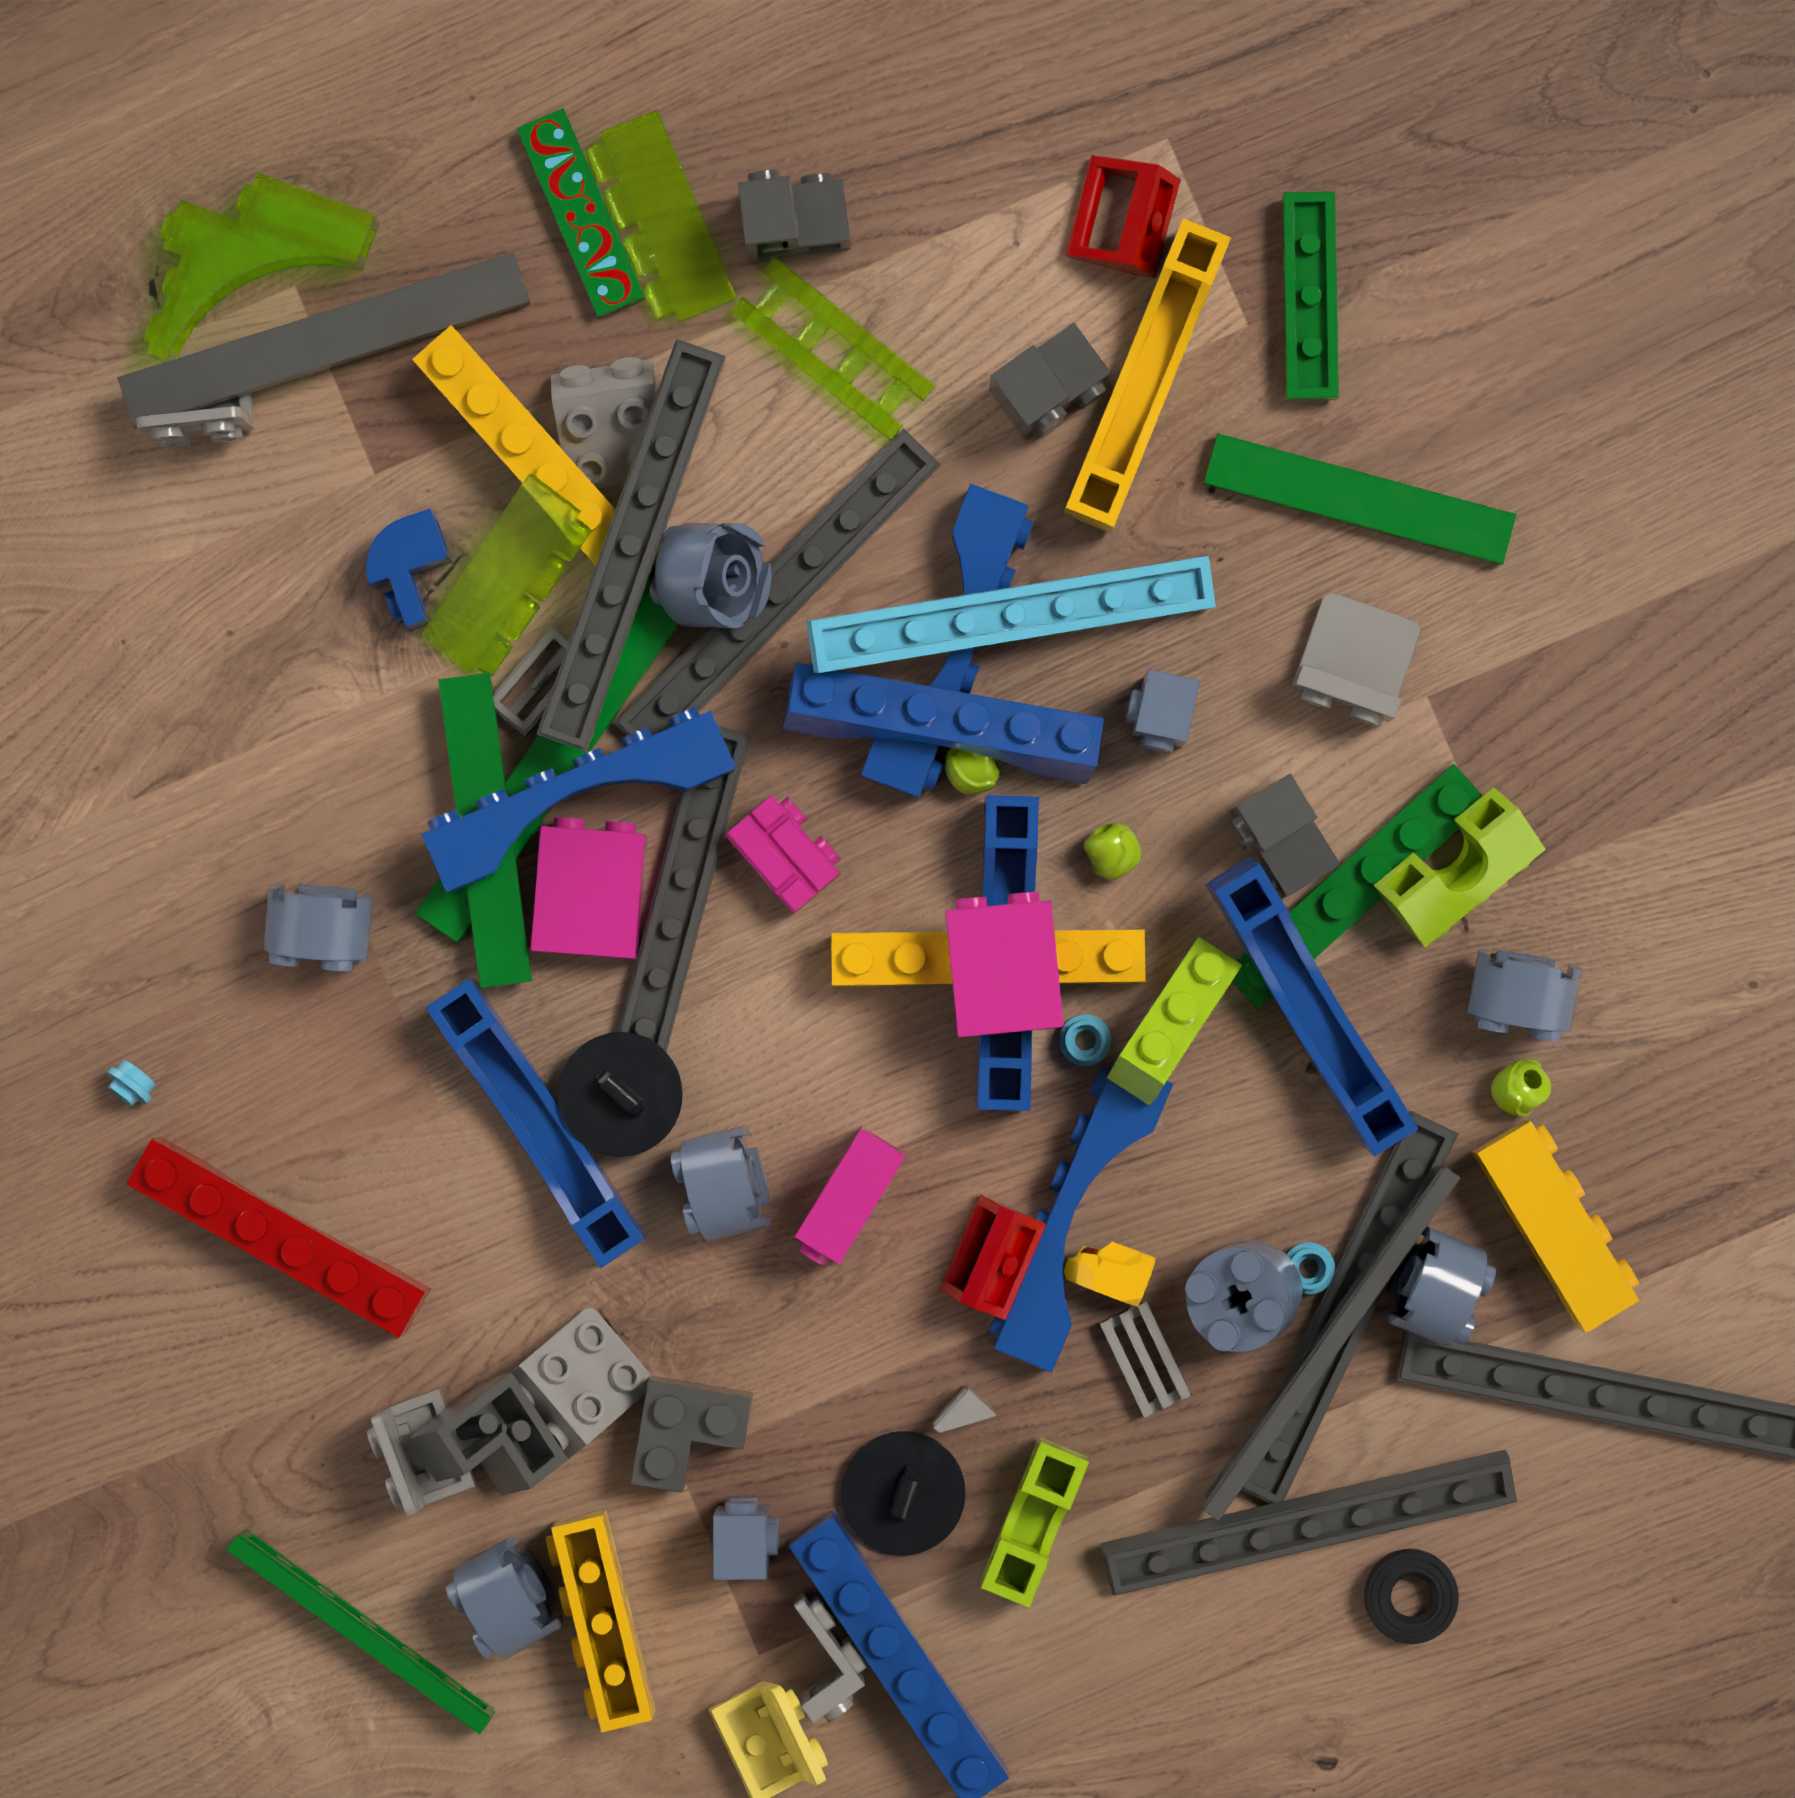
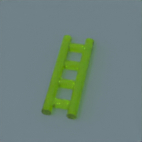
M774 257L763 270V274L774 282L771 288L756 306L742 297L730 313L889 441H892L904 426L892 417L894 412L910 392L922 401H925L936 385L779 259ZM790 295L814 314L796 338L792 337L771 320ZM830 328L854 346L853 350L836 371L811 352ZM870 360L895 379L876 403L852 385V382Z

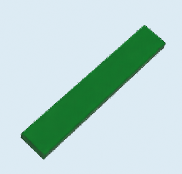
M1217 433L1203 482L1205 486L1500 566L1504 564L1517 515Z
M491 673L438 679L455 807L459 817L479 810L476 801L482 797L505 789L507 794ZM513 843L494 875L466 886L480 988L533 981Z
M248 1529L240 1532L226 1551L479 1735L495 1714L493 1707Z

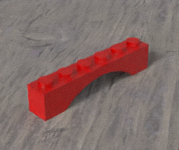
M163 1137L151 1139L126 1185L398 1338L407 1333L432 1289L393 1266L289 1214L237 1183L206 1161Z

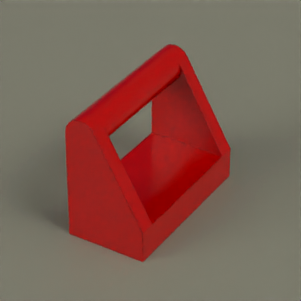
M1091 155L1065 256L1137 276L1155 278L1181 179L1159 164ZM1107 173L1136 180L1117 252L1088 247Z
M980 1194L940 1290L975 1310L1006 1320L1046 1227V1223ZM994 1214H996V1217H995L994 1222H993V1224H992V1226H991V1229H990V1231H989V1233H988V1236H987V1238H986V1240H985V1243H984V1245H983V1247H982V1250H981V1252H980V1254H979V1257H978V1259H977V1262H976V1264H975V1266H974V1269H973V1271H972V1273H971V1276H970V1278H969V1280H968V1283H967V1285H966V1287H965V1289H964L963 1286H964V1284H965V1282H966V1279H967V1277H968V1275H969V1272H970V1270H971V1268H972V1265H973V1263H974V1261H975V1258H976V1256H977V1254H978V1251H979V1249H980V1246H981V1244H982V1242H983V1239H984V1237H985V1235H986V1232H987V1230H988V1228H989V1225H990V1223H991V1221H992V1218H993Z

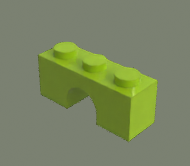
M1494 787L1454 819L1462 831L1464 844L1459 857L1451 865L1443 869L1432 870L1415 853H1412L1373 885L1399 923L1425 948L1434 940L1446 934L1455 923L1477 905L1485 902L1493 892L1515 874L1527 868L1531 861L1546 850L1519 808Z
M1198 937L1119 1055L1107 1078L1151 1106L1196 1035L1205 1025L1228 990L1242 964Z
M1038 1437L981 1576L980 1584L982 1589L1030 1608L1050 1560V1551L1067 1510L1070 1511L1088 1467L1089 1460L1086 1455L1043 1437Z

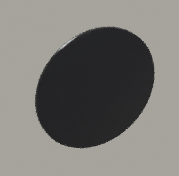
M607 1033L587 1041L569 1058L559 1080L558 1104L567 1128L584 1146L608 1156H632L656 1146L674 1127L682 1106V1083L673 1060L658 1044L634 1033Z
M890 1432L866 1443L851 1459L842 1481V1506L851 1528L871 1547L894 1555L918 1554L937 1546L956 1527L965 1504V1482L956 1459L940 1442L917 1432Z

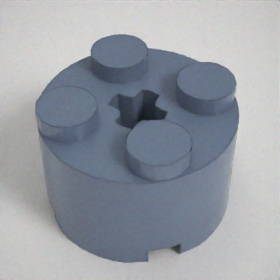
M685 523L680 526L668 527L664 533L662 545L657 556L655 577L650 583L649 590L652 601L656 605L662 606L666 614L682 626L739 628L745 626L743 623L746 620L756 618L763 611L771 590V564L763 562L759 547H765L762 538L754 529L740 523Z
M285 884L269 886L263 948L264 951L269 952V963L282 966H299L300 960L313 959L321 960V969L352 971V965H361V960L368 958L373 895L365 893L357 898V890L302 884H299V894L285 893Z
M1479 949L1467 1009L1469 1014L1475 1016L1474 1021L1478 1022L1477 1027L1494 1032L1508 1033L1510 1025L1520 1026L1530 1031V1037L1560 1042L1562 1032L1571 1030L1582 968L1568 964L1567 973L1562 972L1563 969L1554 968L1556 961L1554 959L1497 950L1496 960H1490L1491 955L1487 949Z
M745 1125L684 1140L681 1143V1151L671 1153V1165L675 1179L678 1184L685 1183L689 1203L683 1205V1213L688 1231L691 1235L701 1233L708 1242L771 1225V1216L762 1217L761 1206L770 1204L764 1168L757 1147L746 1149L742 1137L749 1136L751 1133Z
M1426 1226L1421 1234L1424 1238L1420 1244L1414 1243L1391 1277L1387 1295L1396 1299L1393 1311L1384 1308V1319L1389 1324L1442 1346H1448L1454 1341L1465 1344L1475 1325V1316L1472 1315L1479 1295L1484 1297L1490 1291L1495 1279L1496 1268L1487 1264V1254L1483 1249Z
M1250 1239L1230 1243L1203 1259L1187 1280L1185 1288L1187 1309L1194 1327L1215 1349L1232 1352H1247L1258 1349L1284 1333L1296 1317L1303 1292L1299 1272L1287 1254L1278 1248H1273L1260 1241ZM1248 1289L1252 1299L1248 1302L1241 1301L1237 1292Z
M514 1536L502 1540L457 1566L454 1570V1581L446 1585V1592L452 1605L458 1612H466L475 1628L472 1631L473 1641L479 1652L486 1659L494 1655L502 1659H508L563 1626L562 1614L553 1619L550 1606L557 1603L558 1599L546 1573L530 1550L522 1555L519 1554L513 1546L521 1541Z

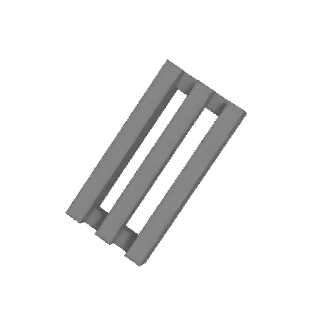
M553 624L494 692L496 712L525 737L542 720L552 689L524 722L517 716L561 666L570 641ZM557 641L562 646L512 706L509 709L504 706L502 702L552 643Z
M1146 1301L1140 1303L1138 1307L1133 1306L1099 1323L1144 1418L1191 1396ZM1140 1315L1176 1388L1169 1393L1166 1392L1132 1319ZM1123 1324L1157 1396L1156 1399L1150 1402L1147 1401L1113 1329Z

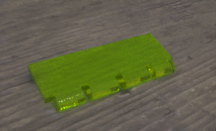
M656 109L601 131L600 135L603 141L589 146L585 151L599 184L619 178L620 184L606 189L603 194L619 231L636 225L640 228V231L625 237L623 242L638 278L649 276L658 271L660 278L643 286L656 320L659 321L676 314L679 323L735 301L737 298L658 110Z
M529 474L421 635L469 672L473 671L476 667L482 673H491V676H494L513 648L511 642L505 637L517 641L540 608L539 604L525 593L527 592L539 601H545L567 569L565 563L552 553L554 552L566 561H572L590 535L591 529L577 518L581 510L535 475Z

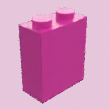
M554 817L553 827H540L531 951L637 959L647 835L636 833L635 823L605 821V831L584 829L585 820Z
M1039 892L1007 895L1008 904L987 906L986 897L955 900L956 910H946L958 1038L1064 1027L1051 900L1040 901Z
M861 1127L797 1231L795 1238L803 1242L799 1251L826 1267L830 1259L840 1265L906 1157V1153L864 1127Z

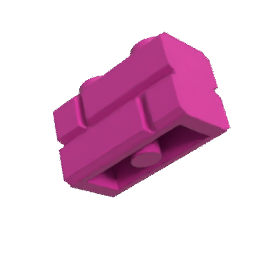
M771 795L727 832L725 836L794 915L841 875L834 867L841 858L822 836L814 842L800 827L807 819L788 797L779 803Z

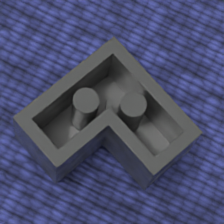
M762 170L748 174V181L738 182L744 237L749 262L851 249L843 179L832 180L830 173H816L801 177V184L791 185L790 176L779 177V171Z
M1073 322L1036 349L1032 345L994 372L990 377L989 391L1024 439L1033 433H1036L1041 439L1065 422L1063 418L1067 414L1065 410L1072 405L1078 403L1083 409L1101 397L1107 391L1103 383L1109 379L1111 372L1075 322Z
M1291 773L1229 810L1234 820L1228 823V827L1243 850L1252 847L1261 862L1260 865L1282 898L1289 897L1341 865L1315 824L1314 820L1318 817Z
M512 1372L483 1380L408 1438L436 1482L463 1476L481 1463L502 1496L533 1488L568 1460Z
M652 1375L647 1385L631 1484L682 1493L686 1485L693 1441L743 1450L754 1393Z

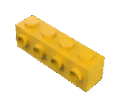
M1523 1120L1471 1151L1576 1327L1578 1330L1587 1333L1639 1302L1640 1300L1633 1288L1639 1285V1281L1625 1259L1622 1258L1616 1262L1606 1244L1612 1241V1237L1601 1218L1596 1213L1589 1217L1579 1199L1585 1196V1192L1570 1169L1562 1172L1554 1160L1552 1154L1557 1152L1558 1148L1543 1124L1535 1128L1532 1121Z
M602 1509L558 1520L551 1527L553 1535L546 1536V1542L552 1566L561 1567L565 1586L559 1587V1596L566 1618L573 1616L577 1637L571 1638L575 1662L578 1669L586 1668L590 1684L589 1688L584 1689V1698L591 1720L598 1718L601 1733L651 1721L656 1712L607 1510Z

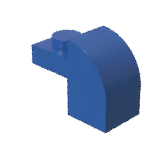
M429 508L390 523L376 536L367 556L366 574L369 585L377 589L391 584L393 590L385 593L391 615L395 622L403 620L405 627L411 631L430 625L414 576L452 563L436 513Z

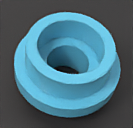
M1083 1014L1075 1016L1065 1023L1060 1032L1059 1044L1063 1055L1070 1062L1079 1066H1091L1102 1061L1108 1054L1111 1046V1034L1107 1025L1101 1019L1093 1015ZM1082 1030L1090 1031L1095 1037L1093 1047L1086 1051L1079 1049L1075 1043L1076 1035Z
M123 1060L117 1068L111 1066L106 1072L107 1076L112 1080L108 1089L127 1105L132 1107L136 1101L147 1105L151 1101L152 1097L149 1094L156 1084L130 1062Z
M1304 1242L1288 1251L1287 1256L1293 1261L1298 1272L1302 1260L1312 1258L1317 1262L1318 1270L1313 1277L1305 1278L1299 1272L1303 1294H1316L1329 1286L1335 1274V1263L1332 1255L1326 1248L1317 1243Z

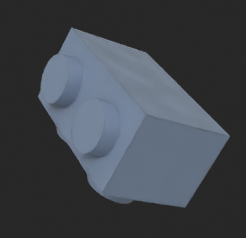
M1151 669L1147 671L1143 677L1141 690L1133 689L1129 695L1123 722L1124 724L1133 725L1130 737L1141 740L1140 749L1170 755L1174 747L1181 748L1187 742L1200 680Z
M727 1496V1502L725 1504H718L713 1515V1580L767 1579L769 1555H778L779 1517H769V1504H758V1496Z

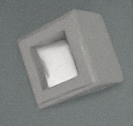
M964 1385L933 1419V1428L941 1433L995 1417L997 1413L969 1385L967 1387Z

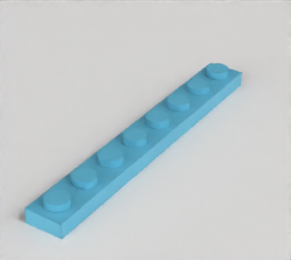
M1198 556L806 620L813 671L814 673H823L1214 608L1216 604L1209 556Z

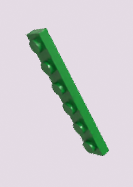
M1455 764L1448 767L1289 911L1293 923L1313 960L1382 899L1373 886L1412 853H1415L1424 861L1459 829L1454 819L1483 796ZM1244 951L1236 959L1237 962L1242 964V967L1232 983L1259 1010L1272 998V995Z

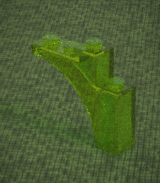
M258 172L253 185L246 183L240 193L236 211L241 214L239 221L180 200L177 211L170 210L168 212L160 234L161 240L165 241L163 249L171 257L180 260L178 267L171 266L165 277L162 295L167 296L160 316L154 314L148 323L144 336V343L149 345L146 353L154 360L162 363L179 358L184 345L194 329L220 301L245 284L272 272L308 265H334L363 271L380 225L374 214Z

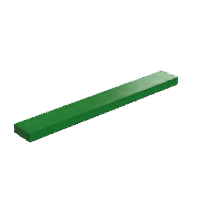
M651 573L588 752L595 748L680 625L666 614L662 606L656 605L652 601L649 589L650 583L655 576ZM538 735L506 781L507 796L509 797L526 790L527 787L524 780L553 768L556 776L575 769L572 760L587 752ZM553 807L526 827L514 842L516 860ZM439 878L415 914L457 943H460L471 927L467 888L464 887L447 894Z

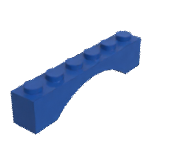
M971 483L952 531V540L960 561L963 595L1010 587L1016 569L1008 567V561L1014 547L1024 550L1034 521L1025 518L1029 505ZM976 647L951 651L941 672L931 683L930 687L970 694L980 667L971 663ZM875 738L861 773V778L920 799L923 789L933 792L943 763L934 760L939 745Z
M796 662L789 683L782 730L830 739L879 738L940 745L991 757L1017 766L1037 776L1087 784L1098 765L1104 718L841 670L814 673L813 665Z
M696 707L688 709L668 719L671 726L669 729L652 735L649 728H644L620 739L623 748L604 756L601 748L576 757L572 760L575 769L559 776L555 775L553 768L524 780L527 787L526 790L508 797L505 789L478 799L476 804L479 810L463 817H459L457 810H453L429 820L427 823L431 830L421 835L446 893L450 894L494 875L507 851L525 828L548 809L573 795L601 786L625 783L662 785L688 792L734 772L736 766L712 711L700 715Z
M986 795L982 897L987 898V906L1007 905V895L1035 892L1039 797ZM1032 1031L978 1036L977 1109L1030 1111Z
M1248 857L1207 882L1205 886L1361 1145L1375 1157L1418 1130L1417 1125L1393 1085L1362 1041L1325 981L1294 925L1286 906L1260 863Z
M468 978L425 1007L455 1053L466 1065L509 1125L550 1188L571 1226L600 1269L647 1237L646 1233L589 1148L571 1134L563 1121L558 1102L476 980Z
M1113 1059L1110 1068L1100 1065L1089 1091V1094L1097 1097L1090 1116L1080 1113L1069 1139L1070 1142L1077 1144L1069 1164L1060 1161L1054 1173L1049 1189L1057 1192L1050 1211L1048 1212L1040 1208L1036 1216L1037 1220L1046 1223V1227L1006 1320L994 1316L988 1333L997 1336L993 1344L994 1349L1051 1373L1072 1326L1065 1301L1062 1269L1065 1240L1074 1212L1086 1189L1104 1166L1130 1144L1154 1131L1173 1086V1083L1167 1081L1152 1105L1149 1106L1107 1078L1116 1059Z
M834 1510L790 1539V1549L959 1798H981L1008 1780V1767L981 1727L927 1655Z

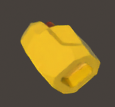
M1112 1241L1101 1248L1083 1246L1074 1256L1067 1259L1063 1271L1066 1280L1138 1307L1150 1279L1156 1258Z

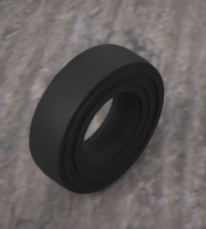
M1402 1549L1386 1555L1373 1567L1365 1584L1364 1602L1371 1621L1385 1636L1400 1643L1419 1644L1438 1637L1449 1627L1458 1609L1459 1591L1454 1575L1438 1557L1419 1549ZM1408 1576H1416L1425 1580L1431 1589L1432 1597L1429 1607L1417 1616L1400 1614L1395 1610L1391 1600V1593L1395 1584Z

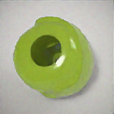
M950 748L945 760V772L954 788L963 794L972 795L987 792L995 787V783L1000 776L999 762L991 757Z
M1113 822L1103 825L1094 830L1084 841V850L1089 856L1092 870L1101 878L1107 880L1121 878L1131 872L1141 862L1142 852L1140 843L1134 832L1126 824Z
M1532 1059L1511 1062L1497 1073L1491 1084L1492 1098L1497 1106L1503 1111L1518 1117L1530 1115L1534 1109L1547 1101L1551 1093L1549 1076L1541 1068V1064Z

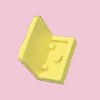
M761 1681L708 1709L750 1798H771L801 1781L816 1786L826 1781L822 1768L828 1765L827 1759L815 1737L810 1739L806 1737L799 1723V1720L805 1718V1714L798 1698L791 1689L785 1692L780 1685Z

